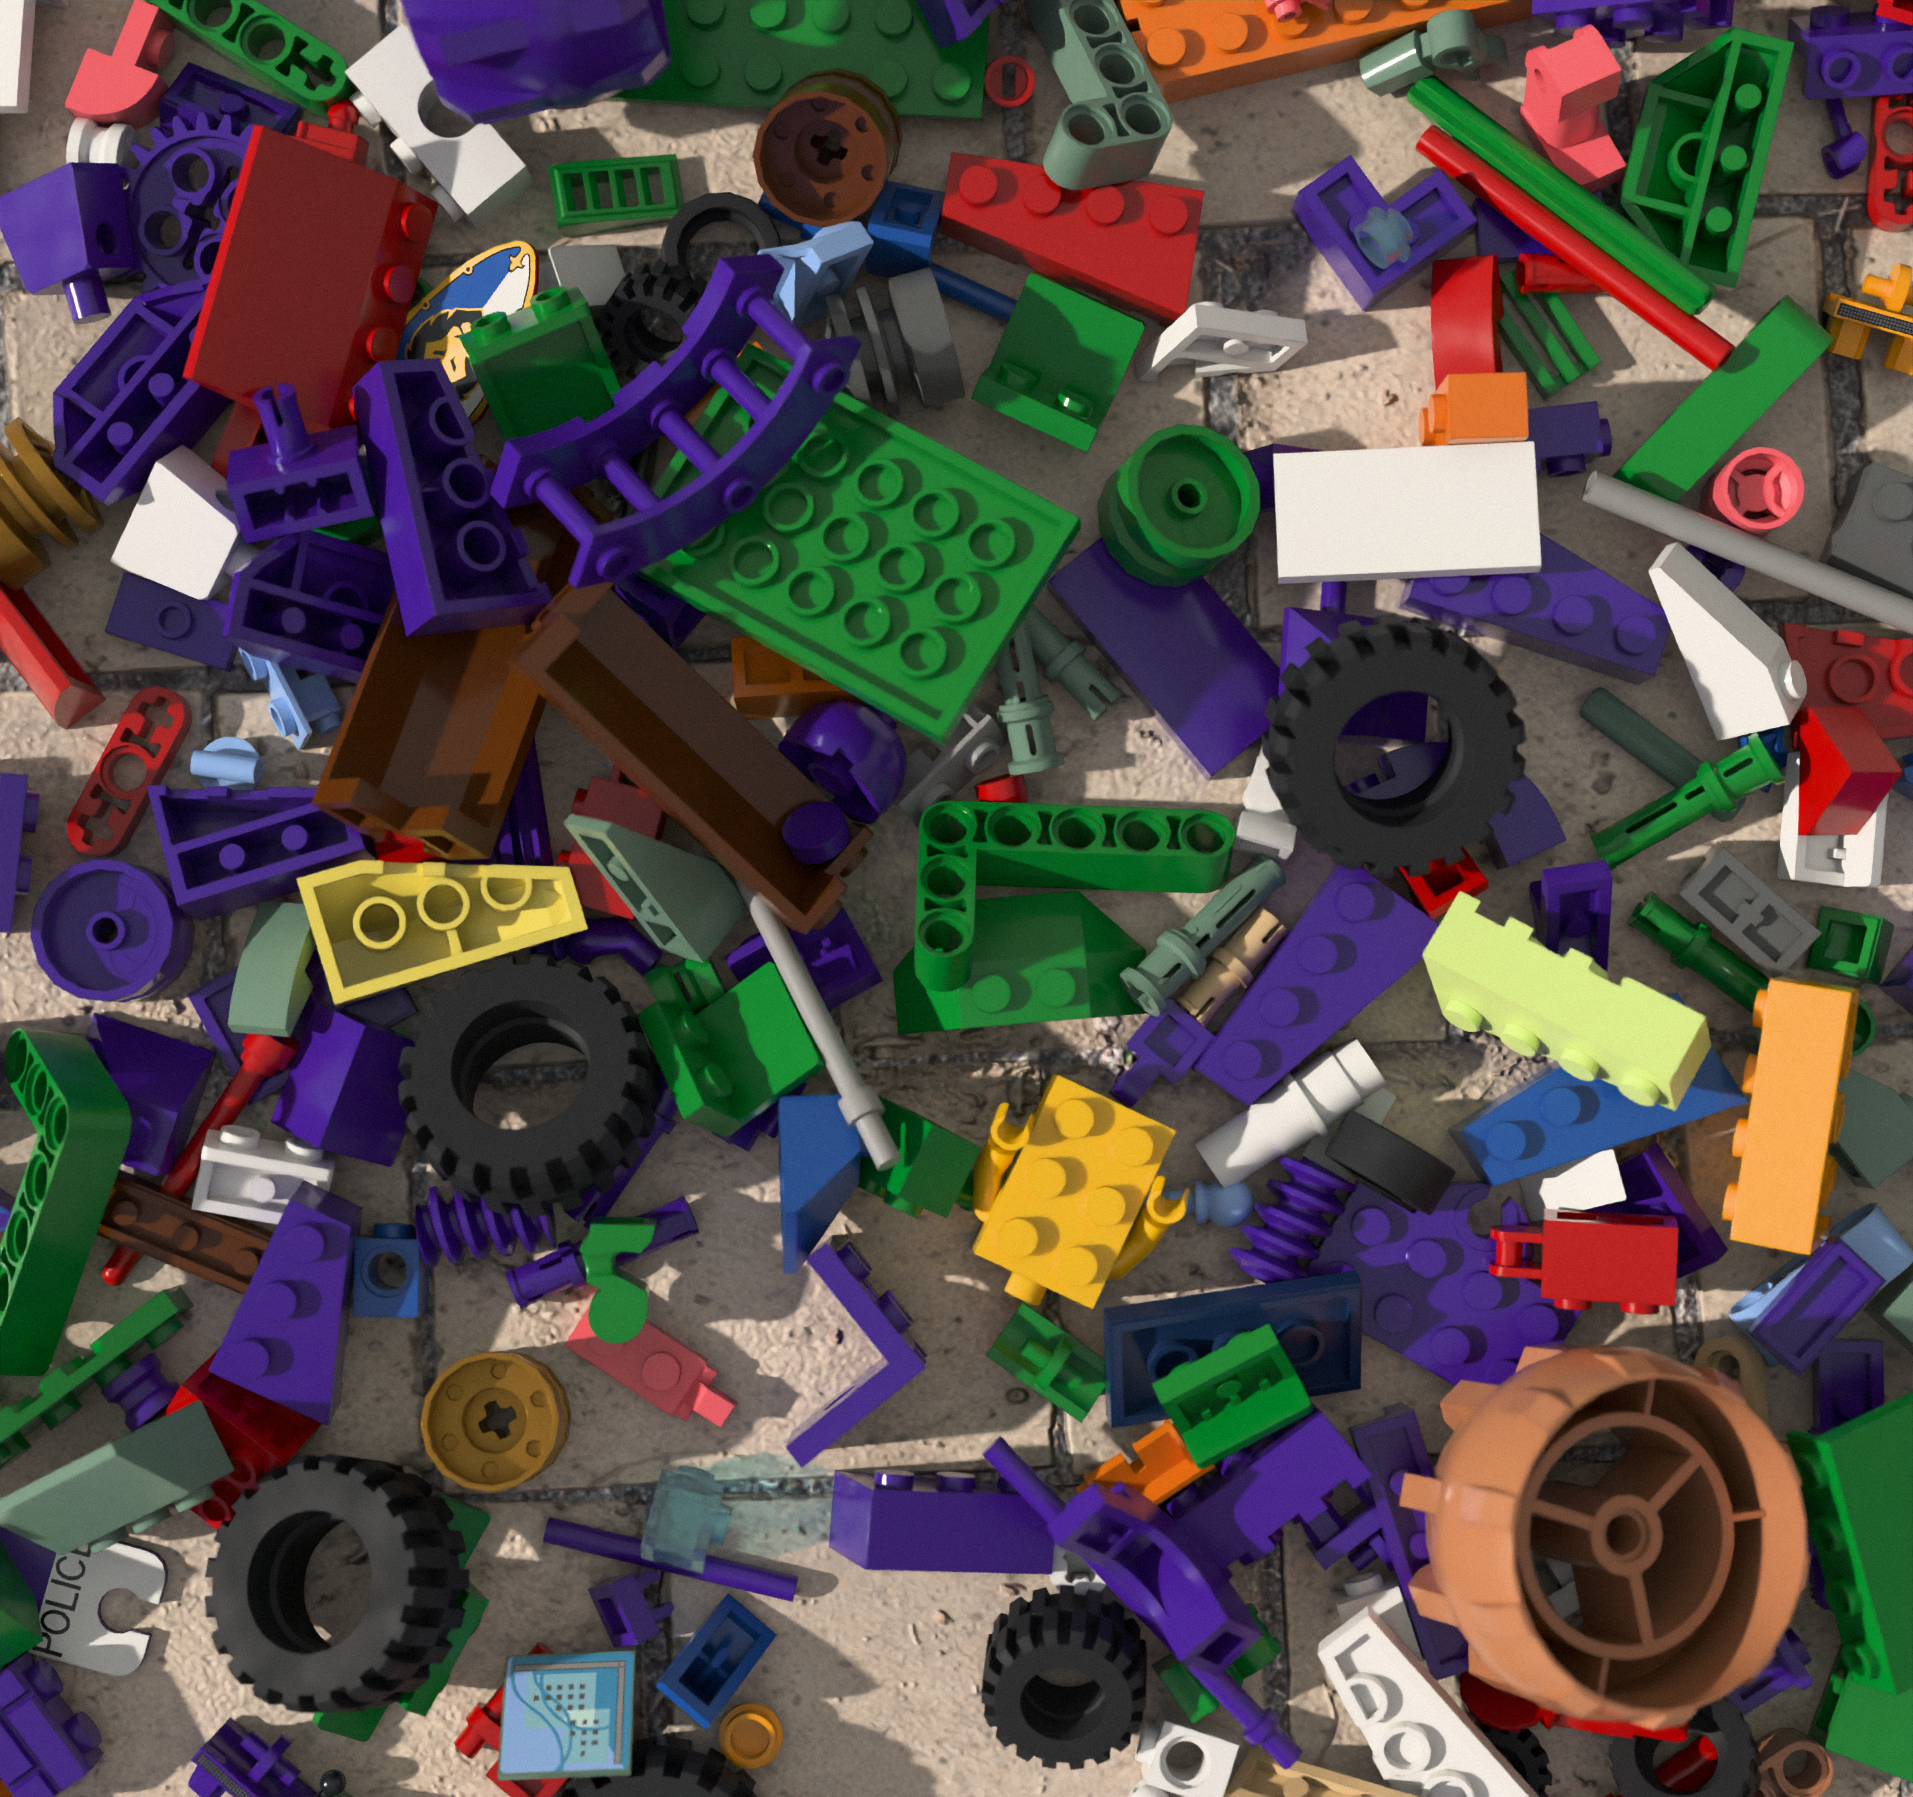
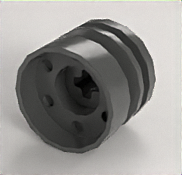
M930 267L888 278L890 308L880 311L877 310L871 294L864 285L854 287L860 316L848 319L840 292L824 296L826 306L825 339L855 336L862 343L850 369L849 381L841 392L873 408L870 394L882 391L891 418L900 415L899 385L911 382L917 398L924 408L965 397L961 370L952 334Z

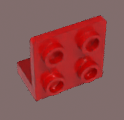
M215 1351L179 1387L162 1417L197 1400H201L234 1471L211 1482L210 1485L215 1495L189 1509L218 1530L222 1520L232 1521L237 1514L232 1509V1505L245 1489L260 1490L257 1484L259 1477L275 1466L286 1468L290 1461L314 1438L322 1423L208 1372L217 1354V1351Z

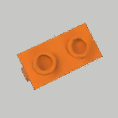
M1167 1419L1163 1422L1164 1424L1132 1444L1140 1458L1129 1464L1120 1452L1092 1472L1082 1475L1085 1482L1077 1486L1075 1490L1077 1493L1083 1492L1093 1483L1111 1490L1121 1481L1158 1505L1213 1469L1215 1465L1212 1464L1204 1469H1199L1192 1460L1180 1432L1174 1423Z

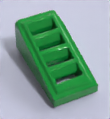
M676 154L575 161L548 166L557 226L563 238L667 222L684 205ZM660 174L665 204H652L648 175ZM635 178L639 206L627 207L623 179ZM610 182L614 208L602 209L598 183ZM584 186L588 210L576 211L572 187Z

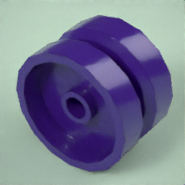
M94 859L68 867L47 884L33 910L30 938L37 963L57 987L79 999L133 1003L157 996L179 979L192 956L195 925L192 916L177 906L170 879L148 867L121 861ZM117 924L118 935L114 941L110 942L109 936L117 931Z

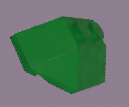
M1734 27L1650 80L1647 84L1617 205L1630 223L1712 283L1715 288L1731 292L1736 289L1795 42Z
M1079 891L975 899L973 969L970 979L964 986L954 991L938 992L922 985L915 974L914 946L893 970L898 1035L1148 1014L1131 999L1119 981V974L1125 968L1135 969L1146 958V950ZM938 948V949H935L936 951H939V952H950V951H953L952 949H948V948Z

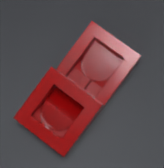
M1497 253L1442 259L1432 263L1431 336L1436 390L1448 374L1503 373L1497 321L1505 316Z

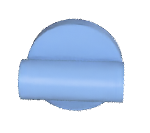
M222 737L211 742L204 750H194L190 771L192 775H198L205 789H207V786H227L231 790H255L263 775V763L260 754L249 742L237 737Z

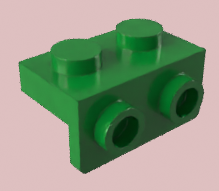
M1269 1323L1255 1331H1246L1236 1335L1226 1346L1197 1361H1189L1177 1366L1168 1376L1152 1384L1162 1407L1180 1432L1192 1460L1199 1469H1204L1309 1415L1314 1410V1406L1294 1366Z

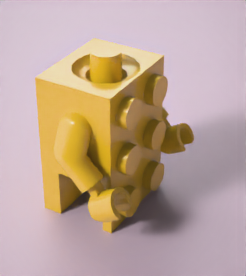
M1052 1073L1034 1113L1029 1114L1026 1124L1016 1127L1006 1122L1004 1118L1009 1103H1001L997 1109L991 1133L973 1166V1211L982 1223L971 1247L974 1254L1012 1271L1004 1289L1007 1293L1039 1307L1047 1289H1050L1093 1310L1106 1280H1121L1155 1250L1169 1226L1184 1216L1191 1192L1190 1189L1185 1188L1180 1198L1176 1200L1166 1199L1161 1195L1166 1177L1161 1175L1155 1178L1176 1133L1175 1130ZM1151 1184H1152V1188H1151V1191H1150V1194H1149V1197H1148V1201H1147V1203L1143 1206V1208L1141 1209V1211L1139 1212V1210H1140V1208H1141V1205H1142V1203H1143V1201H1144V1199H1145V1197H1146V1195H1147V1193H1148V1190H1149V1188H1150V1186H1151Z

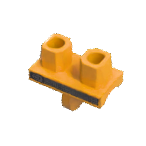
M1897 263L1892 268L1887 279L1871 274L1866 275L1861 292L1880 297L1879 306L1828 292L1822 310L1831 315L1826 331L1835 339L1826 350L1860 360L1871 327L1890 332L1891 335L1880 365L1913 375V315L1900 312L1903 304L1913 307V286H1910L1912 267Z

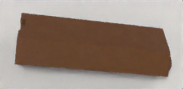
M478 454L485 469L492 468L496 475L500 460L489 455ZM581 485L569 490L571 495L599 525L614 520L615 514L595 500L594 493L588 487ZM534 502L504 509L513 529L520 528L531 550V553L527 555V559L539 584L546 582L554 598L569 582L581 544L543 502ZM394 588L311 804L362 834L385 840L388 831L391 830L402 836L415 837L424 842V853L447 860L490 858L547 703L532 686L505 662L515 647L522 641L525 642L533 634L534 630L530 626L537 616L525 625L406 637L396 588Z
M568 582L530 626L534 630L533 634L525 642L522 641L515 647L505 662L789 929L806 935L812 928L818 931L825 927L840 911L843 903L838 898L848 887L838 875L842 878L848 876L864 861L868 854V849L865 845L874 833L865 824L853 822L844 814L850 828V839L842 852L826 862L817 864H805L795 860L782 835L786 819L795 810L806 804L818 801L833 802L610 589L614 582H605L575 589Z

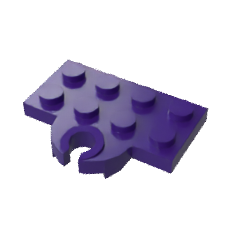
M1356 1179L1354 1185L1358 1186L1356 1192H1348L1342 1202L1346 1207L1343 1215L1335 1214L1330 1223L1334 1230L1330 1237L1322 1236L1317 1245L1321 1252L1317 1260L1309 1259L1304 1267V1270L1309 1275L1308 1277L1356 1270L1363 1282L1362 1332L1454 1386L1461 1380L1499 1385L1516 1373V1368L1525 1346L1552 1342L1563 1343L1582 1312L1581 1310H1566L1555 1307L1553 1305L1554 1299L1541 1298V1286L1528 1278L1501 1277L1489 1273V1262L1496 1260V1240L1491 1239L1490 1234L1480 1235L1472 1232L1468 1225L1470 1209L1475 1203L1486 1199L1491 1185L1477 1180L1451 1181L1433 1213L1427 1215L1415 1208L1412 1211ZM1508 1196L1501 1204L1502 1220L1500 1225L1530 1226L1521 1206L1511 1196ZM1523 1243L1522 1261H1532L1534 1245L1533 1243Z

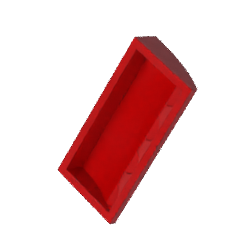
M0 580V648L55 722L67 730L107 699L25 589L22 587L15 591Z

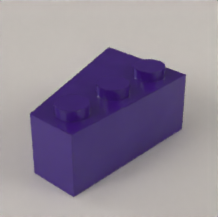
M147 785L176 904L199 922L259 904L262 901H269L298 892L300 889L297 878L359 860L378 861L374 837L356 831L311 804L317 788L268 787L267 790H231L227 786H207V789H170L167 785Z
M305 1180L301 1183L290 1198L208 1372L322 1424L329 1425L341 1403L343 1387L341 1382L345 1347L348 1343V1319L354 1283L355 1238L360 1236L363 1207Z

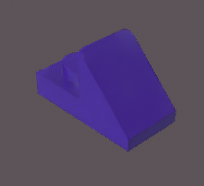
M1606 860L1543 869L1542 880L1534 881L1529 886L1537 940L1548 950L1559 956L1568 953L1569 949L1573 948L1594 959L1593 962L1604 970H1608L1613 880Z

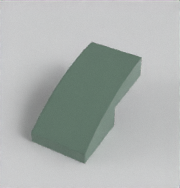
M272 901L261 902L247 936L234 981L228 1017V1026L232 1032L282 1037L291 1036L313 989L305 969L316 948V941L304 904Z

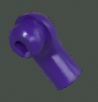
M621 917L585 919L588 929L570 935L565 942V950L570 959L575 962L587 965L593 959H596L597 956L618 954L642 977L645 976L646 971L653 969L664 955L659 948L630 922Z

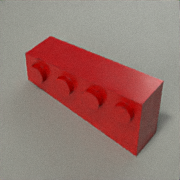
M951 152L942 208V235L1016 266L1022 264L1048 275L1049 278L1068 287L1074 286L1107 300L1109 305L1129 313L1132 310L1156 320L1160 326L1168 328L1186 312L1204 191L1137 180L1084 190H1070L1053 182L1046 174L1044 166Z

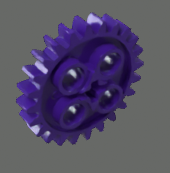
M199 112L196 120V129L188 118L175 116L173 117L174 136L163 128L153 126L150 128L151 137L155 145L153 149L144 145L132 144L131 149L140 164L137 168L119 165L121 176L130 182L128 189L124 190L134 255L132 269L125 272V275H147L139 291L141 294L174 284L201 280V276L212 273L255 124L250 123L241 133L240 118L225 114L218 127L213 114ZM202 158L208 166L209 177L205 186L195 191L189 183L188 172L192 163ZM233 167H237L239 175L234 182L230 183V170ZM208 207L214 208L213 214L221 219L217 229H211L212 223L204 218ZM174 215L181 225V235L176 245L168 248L162 240L161 227L167 217ZM195 253L194 267L189 270L186 266V261L190 255Z

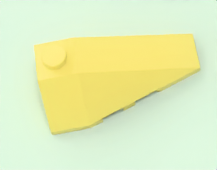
M359 860L297 878L336 1007L409 986L588 929L569 867Z

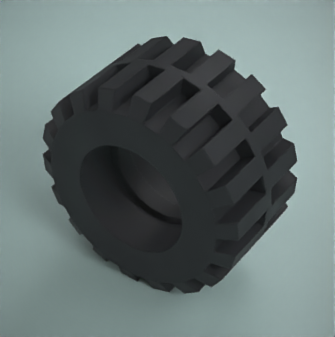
M1060 1585V1593L1050 1594L1047 1587L1033 1590L1032 1601L1028 1602L1020 1596L1010 1603L1009 1615L1000 1613L994 1622L993 1634H989L986 1646L981 1689V1703L985 1704L984 1717L989 1727H997L996 1738L1002 1745L1007 1747L1015 1744L1017 1746L1016 1756L1027 1762L1035 1756L1042 1759V1767L1056 1769L1057 1762L1069 1763L1070 1770L1083 1769L1085 1760L1093 1759L1098 1765L1110 1760L1111 1748L1122 1752L1131 1743V1732L1138 1733L1143 1723V1710H1146L1148 1653L1146 1641L1140 1639L1141 1628L1134 1618L1124 1620L1125 1608L1115 1600L1107 1605L1102 1603V1593L1088 1589L1086 1595L1074 1594V1586ZM1052 1668H1071L1089 1675L1094 1680L1080 1686L1064 1687L1051 1684L1040 1678L1037 1674Z

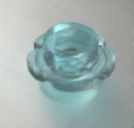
M1379 207L1368 209L1365 220L1354 229L1356 241L1363 253L1373 264L1382 269L1388 268L1398 259L1401 262H1406L1411 257V249L1407 244L1414 238L1408 221L1401 213L1392 208L1387 211Z

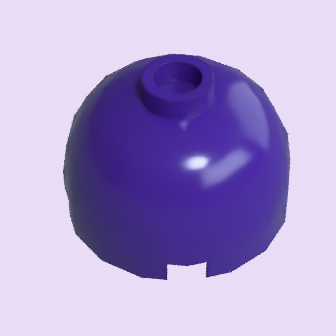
M831 699L808 709L796 719L778 744V750L812 783L816 780L824 789L836 796L831 801L855 822L869 825L875 823L880 815L886 812L894 803L904 784L907 757L903 743L895 732L897 723L892 716L870 704L864 706L855 701Z

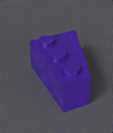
M835 1470L829 1547L865 1570L1052 1575L1054 1540L1046 1527L1048 1523L1001 1474L998 1475V1483L976 1481L975 1475L960 1472H938L937 1478L914 1476V1473L900 1470H876L875 1473Z

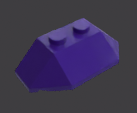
M212 273L201 276V280L174 284L135 296L53 392V431L55 441L53 465L57 471L106 505L143 491L156 461L181 445L192 450L233 401V399L182 377Z
M312 530L282 536L234 572L222 637L251 656L358 684L395 588L388 553Z

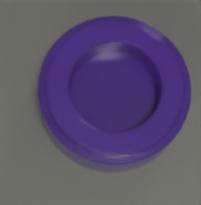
M818 801L806 804L795 810L786 819L782 835L795 860L805 864H817L826 862L842 852L849 842L850 828L842 810L837 805L831 802Z

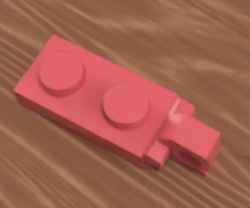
M588 1307L564 1344L565 1347L670 1416L674 1414L686 1422L694 1410L719 1427L725 1424L738 1402L711 1385L718 1371L706 1363L707 1358L647 1319L637 1336L628 1342L619 1344L605 1342L594 1334L589 1325Z

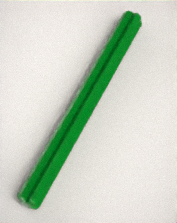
M1430 75L1416 81L1407 93V100L1412 106L1688 315H1699L1708 307L1716 294V288L1712 283L1435 75Z

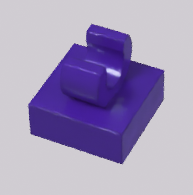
M653 1570L635 1575L630 1573L610 1577L588 1589L614 1648L638 1645L657 1635L660 1631L655 1621L665 1619L674 1610L671 1601L657 1604L651 1608L643 1596L646 1586L661 1578L658 1571Z

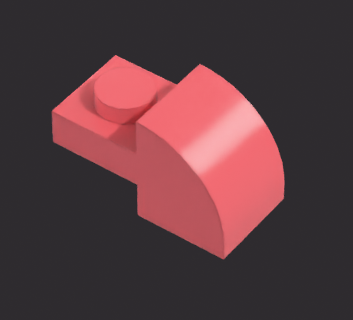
M134 0L112 56L87 48L64 104V107L75 118L79 116L89 118L97 122L99 126L111 127L115 123L130 124L135 131L150 124L159 117V100L169 87L156 72L158 68L164 69L168 65L175 47L174 27L159 7L142 0Z

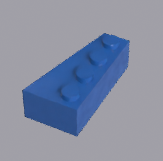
M1678 992L1663 994L1686 1006ZM1711 1045L1676 1111L1658 1103L1651 1107L1635 1103L1624 1096L1617 1086L1596 1077L1593 1081L1578 1079L1567 1073L1559 1065L1558 1061H1554L1447 1130L1479 1180L1487 1185L1497 1186L1748 1103V1101Z

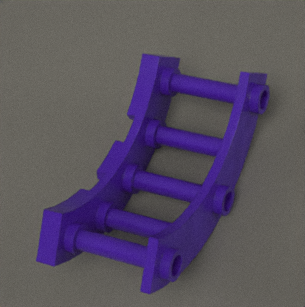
M770 253L719 258L712 278L699 303L681 328L688 336L664 365L654 360L635 379L614 394L615 407L587 424L578 416L549 430L506 440L490 494L503 509L534 502H543L578 540L581 546L569 578V582L575 589L605 582L619 581L628 574L663 560L688 546L718 526L733 513H738L748 508L756 499L758 491L796 453L815 429L835 396L847 385L850 378V369L862 343L855 336L811 340L773 303V295L785 268ZM757 325L795 361L773 400L736 364L738 354ZM715 383H719L756 421L751 429L723 457L684 418V415L702 399ZM661 435H666L702 473L690 484L664 500L626 462V460L645 449ZM595 478H606L637 513L599 525L571 495L569 490L590 482Z

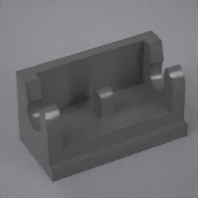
M1717 841L1705 853L1704 859L1706 860L1693 874L1689 873L1683 878L1680 884L1683 889L1679 894L1773 978L1782 976L1822 933Z

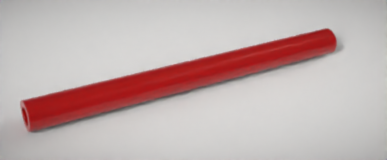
M1437 125L1430 126L1420 137L1415 149L1419 154L1714 373L1718 372L1730 359L1736 346L1694 315H1688Z

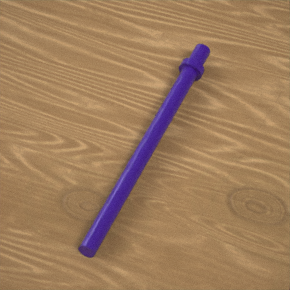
M1001 1436L983 1452L982 1455L1048 1524L1065 1510L1066 1504ZM1082 1558L1176 1656L1158 1623L1138 1597L1108 1570ZM1183 1664L1245 1728L1242 1736L1252 1746L1259 1743L1284 1770L1290 1768L1300 1758L1303 1751L1277 1725L1280 1717L1270 1707L1263 1710L1226 1670L1217 1677H1214Z

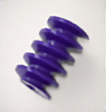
M1305 1156L1301 1160L1282 1157L1279 1165L1291 1178L1290 1181L1284 1182L1269 1179L1266 1187L1278 1200L1277 1204L1256 1202L1254 1210L1264 1220V1227L1244 1224L1241 1232L1252 1243L1253 1247L1251 1250L1231 1247L1228 1252L1242 1270L1265 1284L1307 1278L1309 1275L1297 1262V1258L1313 1260L1319 1258L1321 1252L1310 1240V1235L1330 1237L1334 1230L1322 1217V1213L1343 1215L1346 1207L1335 1195V1190L1356 1192L1358 1186Z
M437 1184L430 1185L426 1205H419L417 1203L415 1210L416 1233L424 1264L427 1268L436 1267L439 1264L442 1250L450 1263L460 1264L465 1258L467 1245L476 1259L479 1261L486 1260L490 1256L493 1241L501 1255L505 1257L511 1256L515 1252L518 1236L528 1252H537L541 1247L543 1233L546 1234L552 1247L556 1249L557 1234L553 1203L547 1204L548 1213L545 1216L527 1217L519 1204H514L512 1212L505 1215L489 1211L482 1197L479 1201L471 1203L458 1195L455 1190L452 1201H445Z

